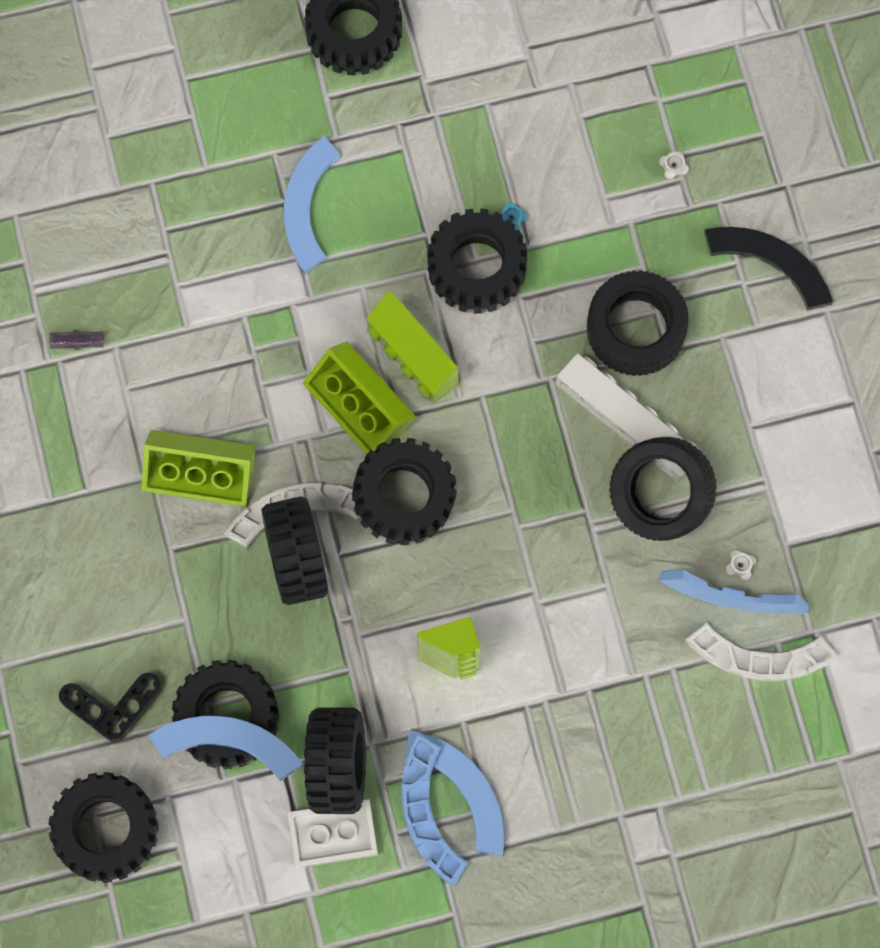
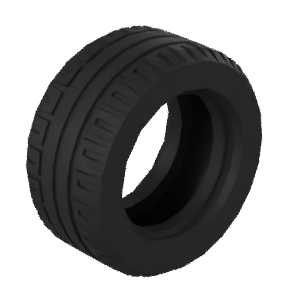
M642 270L620 273L605 281L593 296L587 316V338L596 357L598 356V359L603 361V364L607 365L608 368H613L616 372L632 376L653 374L655 371L658 372L669 365L682 349L689 323L688 308L685 300H683L684 297L676 289L677 287L672 285L670 281H667L666 278H661L660 275H655V273H649L648 271L643 272ZM636 300L653 305L660 311L665 320L666 332L658 341L648 346H632L623 343L612 332L608 319L610 313L618 305Z
M674 437L648 439L635 444L627 452H624L612 471L613 474L609 484L611 504L621 523L623 522L624 526L629 528L628 530L631 532L633 531L634 534L653 541L674 540L698 528L711 513L717 494L715 473L707 457L702 454L703 452L698 450L696 446H692L691 443ZM654 459H666L676 463L686 473L690 482V498L684 510L676 517L661 518L653 515L641 505L638 498L637 479L640 471L648 462Z

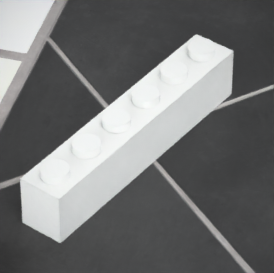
M577 353L558 374L556 385L631 446L656 437H674L684 440L678 435V431L673 425L668 422L664 424L659 420L657 413L649 406L643 407L636 401L637 398L631 391L627 389L622 390L616 385V380L610 374L601 373L596 368V364L587 356L583 358ZM686 439V440H685V441L691 443L692 446H696V447H697V445H696L694 442H692L691 440H689V439ZM654 459L651 461L677 483L686 475L676 463L669 460Z

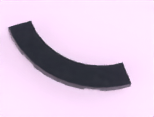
M716 227L705 229L704 234L711 256L726 254L749 255L759 258L760 261L771 265L778 271H782L799 292L807 311L833 304L829 289L817 269L804 255L785 241L770 234L748 228Z

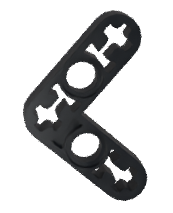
M153 673L141 674L112 711L74 683L66 684L61 688L59 700L66 709L111 742H119L126 737L159 695L161 682ZM154 680L153 685L155 689L153 691L146 690L143 697L147 700L143 703L139 696L133 693L138 691L141 694L144 690L142 683ZM76 690V696L83 702L79 712L76 709L80 706L75 701L66 702L68 700L66 696L68 691L73 693ZM135 700L139 703L138 711L132 715L125 713V703ZM93 705L98 706L101 710L100 716L95 720L87 719L85 715L87 708ZM118 712L125 719L130 720L128 724L124 721L120 723L119 729L121 732L119 734L113 733L109 735L110 729L108 726L110 724L116 725L120 720L116 716Z

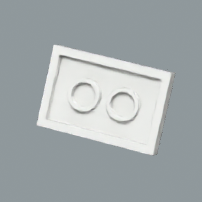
M369 799L363 800L360 811L355 814H316L310 809L287 812L296 869L378 855Z

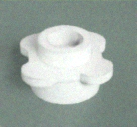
M679 151L662 156L659 160V164L665 170L664 176L667 179L671 180L679 174L686 175L689 171L688 165L685 164L684 155Z
M738 550L732 551L730 554V564L725 568L726 573L730 576H740L742 580H749L751 578V568L756 564L755 557L746 553H740ZM739 563L743 564L742 568L738 566Z

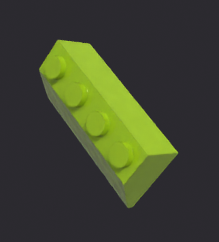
M388 291L366 318L368 327L366 331L375 342L379 340L383 344V351L390 360L396 359L401 365L400 371L408 380L412 378L418 385L416 388L424 399L430 398L435 403L458 385L459 368L392 291Z
M347 341L330 347L303 381V385L366 454L370 450L375 451L377 445L383 442L388 445L392 439L399 438L416 418Z
M151 430L144 444L141 491L247 507L254 471L256 446Z
M471 616L417 632L419 661L452 678L460 677L461 680L471 678L476 675V671H479L481 647Z

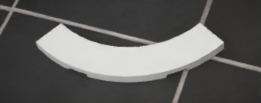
M303 483L288 486L263 496L234 519L224 532V536L248 549L253 540L265 530L261 508L269 503L300 496L307 498L311 511L338 513L357 522L360 516H356L354 511L355 502L352 501V488L322 483Z
M707 622L685 639V642L697 654L717 668L736 676L758 681H783L803 677L826 667L839 657L822 636L805 646L788 652L749 651L723 638Z

